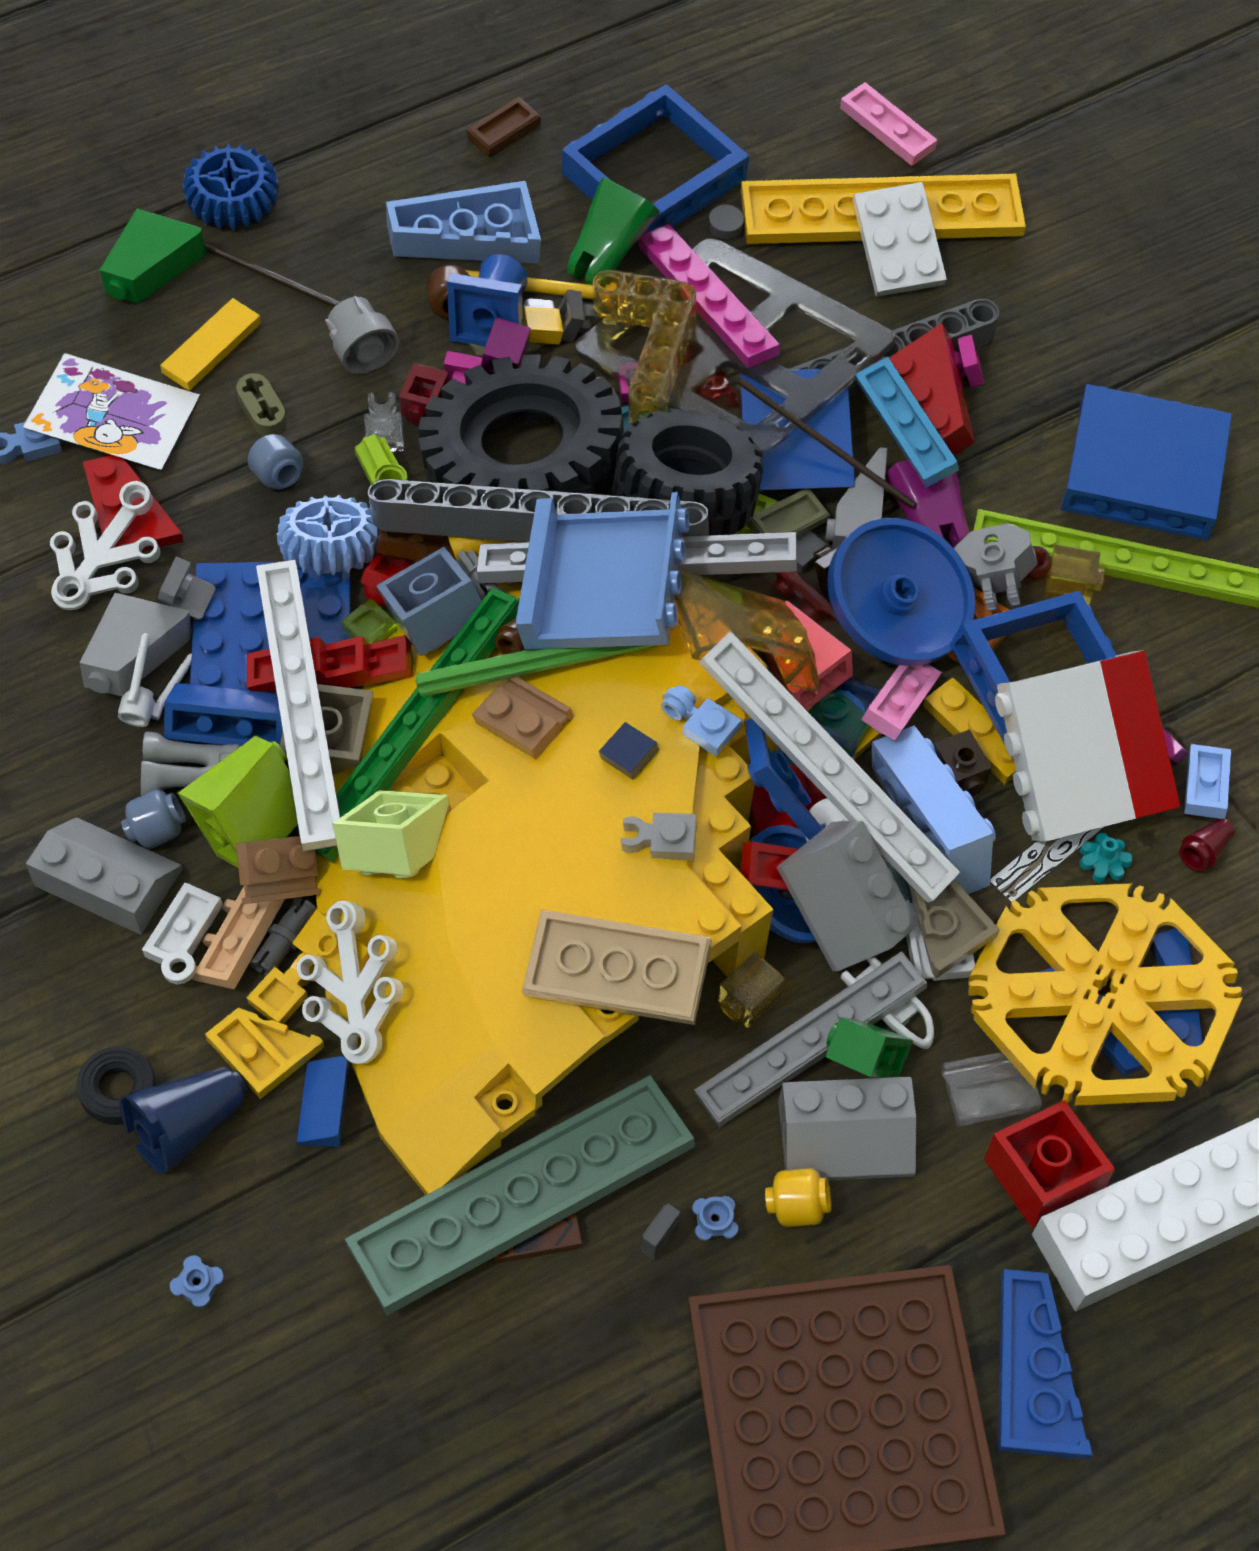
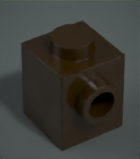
M970 729L934 743L937 757L943 765L947 764L950 766L956 783L963 792L967 791L973 797L984 790L992 767Z

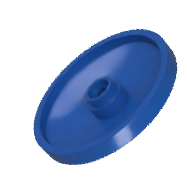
M900 518L872 520L851 532L833 554L827 578L832 609L840 625L851 639L878 659L903 666H921L942 659L953 650L950 643L962 623L973 621L975 593L970 574L955 549L940 535L926 526Z

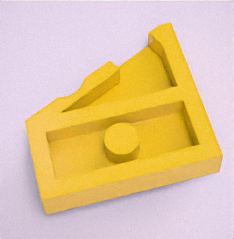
M241 1008L234 1010L205 1033L206 1040L233 1070L240 1074L243 1081L260 1099L324 1049L323 1041L318 1036L311 1034V1037H307L289 1030L288 1025L274 1020H262L257 1014Z

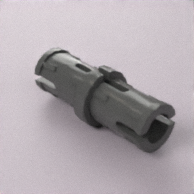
M295 897L279 923L273 924L269 928L268 939L254 959L250 961V966L258 974L261 975L265 970L264 977H266L274 967H279L290 950L294 951L297 948L292 943L316 910V907L308 900H305L302 905L303 898Z

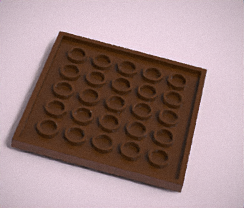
M951 1265L688 1297V1309L725 1551H912L1002 1539L1006 1535Z

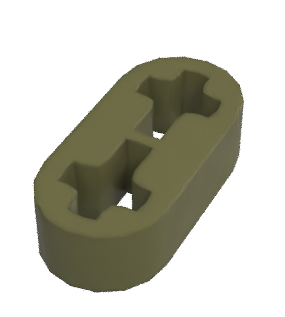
M255 373L246 374L241 377L236 386L239 404L255 431L262 436L281 434L287 424L285 410L269 381L264 376ZM254 389L255 392H260V398L256 399L249 390ZM267 411L269 416L275 420L269 421L267 418H263L262 412Z

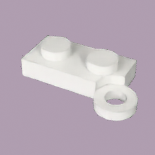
M187 883L183 884L142 949L146 958L161 964V970L165 979L173 984H184L194 976L196 964L192 954L223 906L220 897ZM177 962H184L186 964V968L180 973L172 972L171 968Z

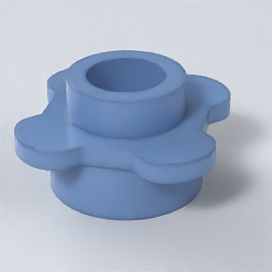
M728 1196L710 1197L708 1199L700 1198L694 1202L692 1211L697 1215L698 1221L695 1234L700 1240L708 1241L711 1237L724 1236L726 1239H731L736 1236L738 1225L733 1220L734 1200ZM717 1215L719 1221L713 1222L711 1217Z
M195 1255L189 1256L183 1262L184 1269L180 1275L171 1280L170 1290L173 1295H183L195 1307L202 1308L209 1304L210 1298L216 1291V1286L223 1282L224 1276L219 1267L210 1268L202 1263L200 1257ZM195 1278L201 1279L199 1285L193 1284Z

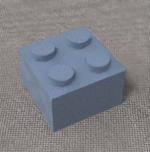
M445 547L376 585L395 622L420 656L429 651L439 649L445 642L455 637L482 602L471 579Z

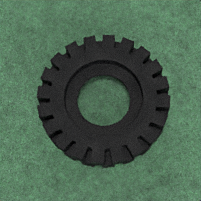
M523 355L521 367L513 369L510 356L492 360L494 374L489 375L481 365L475 366L464 372L466 385L453 378L441 388L442 398L433 396L425 407L427 417H421L418 428L420 438L418 440L428 482L595 494V491L606 494L613 486L619 442L624 433L621 404L617 394L613 395L612 385L603 376L596 379L595 370L582 363L572 370L570 359L553 356L546 368L543 369L541 355ZM525 415L526 420L550 421L552 417L563 429V438L558 448L544 459L530 464H504L490 458L482 448V438L487 428L492 432L512 423L511 417Z

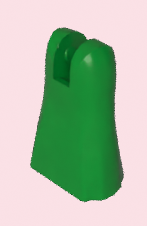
M605 177L601 178L580 236L570 255L567 273L577 279L582 278L586 274V284L604 286L612 277L627 252L660 213L659 209L632 191Z

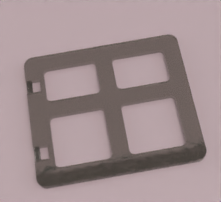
M707 239L699 243L692 250L709 268L712 266L719 267L770 294L766 300L750 312L767 331L790 312L800 310L856 341L809 379L797 375L770 359L747 368L711 327L666 303L679 291L661 273L580 337L576 342V354L580 359L620 381L621 378L628 383L629 387L635 388L640 393L668 409H680L681 412H690V409L700 410L701 414L710 416L712 413L721 416V419L727 423L732 421L739 426L741 432L746 431L752 437L763 457L769 455L781 445L797 426L791 422L784 427L777 425L776 423L783 416L775 410L760 423L751 425L694 392L720 370L730 367L787 398L781 406L806 423L855 381L856 373L864 370L871 363L874 364L893 347L894 334L887 327L718 239ZM649 322L702 352L673 376L666 377L611 346L639 323ZM856 354L863 358L856 365L848 362Z

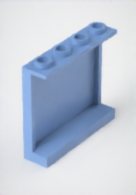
M672 492L670 509L558 515L552 498L536 500L516 618V627L525 650L669 645L671 628H676L678 623L677 605L674 603L675 595H681L682 591L681 573L678 571L679 564L685 563L686 558L685 542L682 536L683 533L689 531V512L687 508L681 507L678 492Z

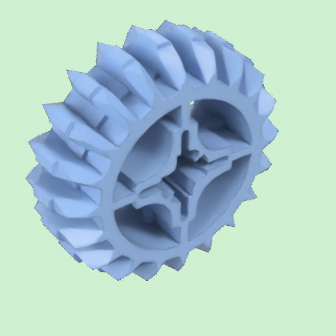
M324 495L320 499L310 497L309 502H296L295 508H287L285 515L280 517L277 542L280 545L283 560H296L297 568L301 567L303 573L315 571L318 576L323 573H331L334 576L336 572L343 571L349 574L351 568L362 569L364 562H371L373 555L377 554L375 543L378 538V529L373 524L371 509L367 507L365 502L356 503L353 497L349 499H342L341 495L335 498H328Z

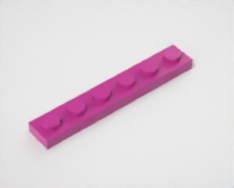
M669 224L647 232L639 238V248L747 368L779 356L780 344Z

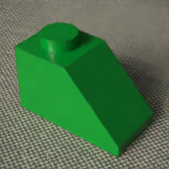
M841 1017L839 1023H835L829 1031L826 1041L829 1048L825 1057L869 1077H899L913 1040L857 1019Z

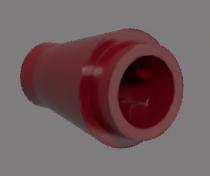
M1217 818L1213 823L1183 838L1179 849V856L1182 862L1193 871L1199 872L1204 869H1211L1229 840L1235 835L1233 825L1226 819Z

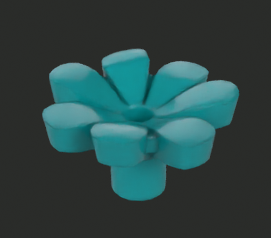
M1099 833L1094 839L1095 843L1084 842L1080 847V853L1084 856L1079 864L1083 870L1095 869L1092 876L1094 881L1103 883L1106 880L1107 874H1110L1111 878L1115 881H1120L1124 878L1123 867L1128 868L1132 865V855L1124 852L1125 843L1122 840H1115L1108 837L1106 833Z

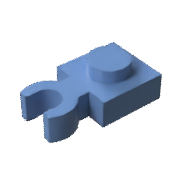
M25 422L14 425L15 434L0 433V448L6 447L0 450V464L10 463L17 455L21 454L24 455L25 461L28 462L62 452L58 438L23 428Z

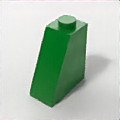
M137 208L100 268L105 294L118 300L124 299L137 304L204 257L206 247L202 228Z

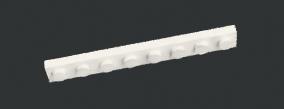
M296 560L258 565L256 568L303 851L337 846L332 823L338 820L340 816Z
M731 631L698 662L849 821L864 822L880 854L927 903L933 901L960 873Z

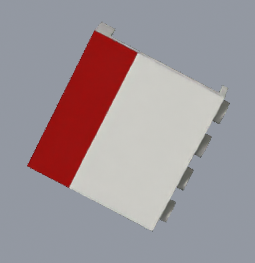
M1145 650L1116 655L1113 658L1015 682L997 684L996 708L999 715L1004 717L1007 733L1004 735V743L1008 754L1011 757L1013 756L1016 772L1013 774V782L1018 795L1022 796L1025 811L1022 814L1024 828L1027 834L1031 835L1033 841L1046 842L1180 807Z

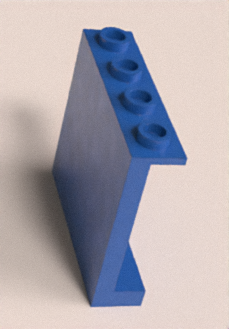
M1086 384L1079 406L1080 416L1061 510L1208 541L1217 519L1232 414L1211 408L1206 409L1182 404L1177 401H1167L1142 394L1109 389L1104 386Z

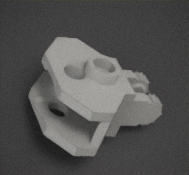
M1009 523L971 531L954 549L964 562L973 585L982 589L987 611L997 610L998 602L995 593L1003 591L1007 592L1008 601L1012 607L1021 605L1018 589L1022 587L1021 580L1037 565L1036 552L1032 547L1029 531ZM990 537H996L998 539V542H989L985 544L986 540Z

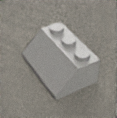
M77 817L48 830L26 862L34 886L142 935L183 870L181 864Z
M863 821L831 822L776 867L832 971H840L891 949L918 926Z
M911 1077L782 1083L778 1104L785 1170L813 1168L818 1171L821 1178L826 1177L828 1181L915 1176L916 1111Z

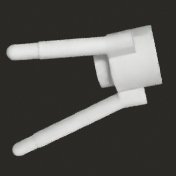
M147 633L141 636L131 687L129 691L122 695L118 709V718L121 721L137 727L148 726L150 718L160 719L163 707L165 706V700L175 683H180L188 671L192 654L186 657L155 703L153 692L140 687L149 642V635Z

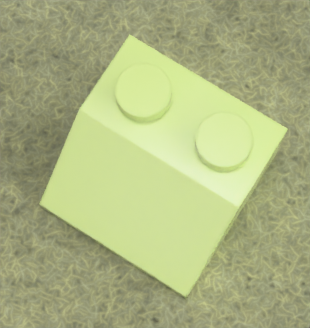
M377 791L332 823L342 869L360 871L363 875L388 873L394 874L397 878H408L416 875L419 869L435 856L449 805L448 795Z

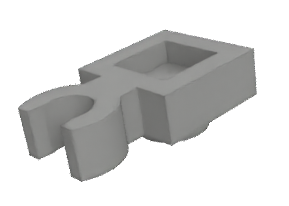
M653 813V824H645L638 817H626L623 819L624 831H635L639 834L633 839L621 838L622 851L637 853L645 847H651V858L694 860L697 831L696 814Z

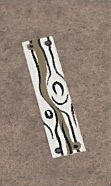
M1103 827L1046 842L1037 841L992 877L990 882L1012 902Z

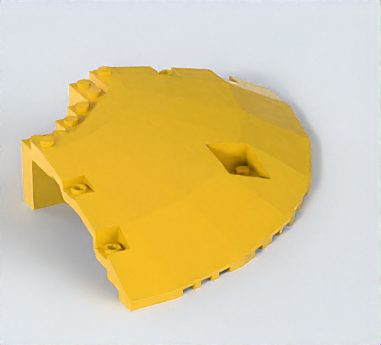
M507 541L506 543H519V542H518V541ZM507 582L497 583L503 592L520 599L522 582H515L511 585H508ZM689 593L684 596L675 595L674 603L677 605L678 623L676 628H671L669 645H655L648 649L518 676L523 681L570 707L574 716L571 721L567 720L561 726L562 731L536 760L476 724L472 713L498 686L502 687L508 680L504 679L464 688L388 790L448 795L449 805L435 856L421 867L416 875L408 878H397L394 874L388 873L363 875L360 871L342 869L339 856L334 863H331L316 854L318 876H315L316 888H320V894L316 895L317 910L327 916L329 908L338 901L357 903L365 912V924L361 931L355 935V938L367 947L370 940L376 935L391 937L397 943L398 950L395 958L387 962L378 979L382 977L398 979L403 985V996L400 1001L393 1004L378 1030L383 1040L379 1055L366 1064L350 1063L358 1078L363 1096L372 1113L381 1140L425 1195L467 1174L466 1172L501 1147V1140L535 1116V1111L542 1106V1097L590 1055L639 1020V1015L621 1012L605 1014L598 1008L524 996L522 989L541 909L711 937L712 944L708 963L713 960L732 983L764 960L773 908L740 873L743 842H749L751 825L748 822L755 784L747 768L751 764L744 723V721L751 717L698 662L731 631L766 669L767 665L735 632ZM395 623L387 639L405 635L397 623ZM454 637L445 642L439 649L429 651L422 656L419 655L412 645V677L363 685L361 690L373 691V700L360 762L417 688L416 675L430 671ZM495 647L488 658L501 656L502 654ZM681 685L689 689L696 698L694 707L697 709L709 698L742 720L741 728L717 756H714L682 735L683 726L688 721L687 719L682 717L679 721L674 720L662 710L663 695L669 688ZM624 722L656 741L659 747L658 752L634 779L629 778L603 761L599 754V750ZM765 733L767 747L770 752L778 749L777 744ZM358 765L333 774L336 794ZM653 813L696 814L697 831L694 860L651 858V847H645L637 853L622 851L621 838L633 839L639 834L636 831H624L623 819L626 817H638L645 824H653ZM344 912L341 915V923L344 920ZM385 942L380 946L379 952L381 955L386 950ZM388 984L385 989V994L387 997H389L392 992V987L390 984ZM374 986L364 1002L366 1015L376 1001L373 992ZM325 989L326 999L330 1001L332 1010L348 1021L347 1006ZM359 1036L358 1042H357L358 1048H359L360 1045H361V1037H360V1036ZM507 1099L513 1105L508 1110H502L497 1107V1103L500 1100Z

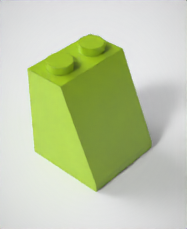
M254 736L178 792L217 857L237 868L236 843L286 838L298 824L290 771L285 765L288 758L284 750L275 741L268 742Z

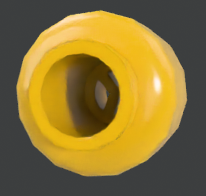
M813 1168L779 1171L774 1178L773 1187H766L767 1211L769 1214L776 1213L779 1223L784 1227L818 1225L822 1222L824 1214L831 1212V1193L828 1179L826 1177L821 1178L818 1171Z

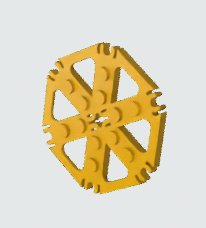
M1133 883L1038 888L1037 893L1034 891L1028 892L1027 904L1031 908H1024L1016 900L1012 901L1010 911L1006 906L996 924L1000 929L997 937L985 945L969 976V996L980 995L984 997L981 1000H972L971 1013L974 1014L973 1020L1034 1089L1037 1081L1044 1076L1041 1093L1045 1095L1052 1085H1061L1065 1088L1062 1101L1065 1100L1068 1103L1072 1100L1074 1091H1080L1076 1096L1074 1106L1175 1101L1176 1095L1182 1098L1187 1090V1085L1181 1080L1182 1078H1188L1197 1087H1200L1204 1077L1208 1080L1243 998L1240 997L1242 993L1241 987H1228L1224 984L1235 983L1238 972L1237 969L1233 968L1234 962L1171 898L1169 905L1162 910L1164 894L1159 893L1154 902H1146L1142 899L1144 887L1140 885L1135 888L1133 897H1128ZM1110 902L1116 906L1118 913L1099 952L1063 915L1061 908L1065 904ZM1164 925L1175 927L1200 952L1203 958L1200 963L1195 965L1141 967L1158 929ZM1014 933H1019L1025 937L1055 972L1008 974L1000 971L996 962L1009 937ZM1098 969H1100V970H1101V972H1100V974H1099V975H1098V974H1096V973H1097V971H1098ZM1110 978L1111 990L1105 997H1102L1100 1004H1097L1098 990L1106 986ZM1212 1008L1215 1011V1018L1204 1042L1199 1046H1188L1177 1037L1154 1011ZM1068 1015L1051 1050L1044 1054H1037L1031 1051L1005 1020V1018ZM1110 1031L1150 1074L1148 1077L1101 1080L1092 1073V1068Z

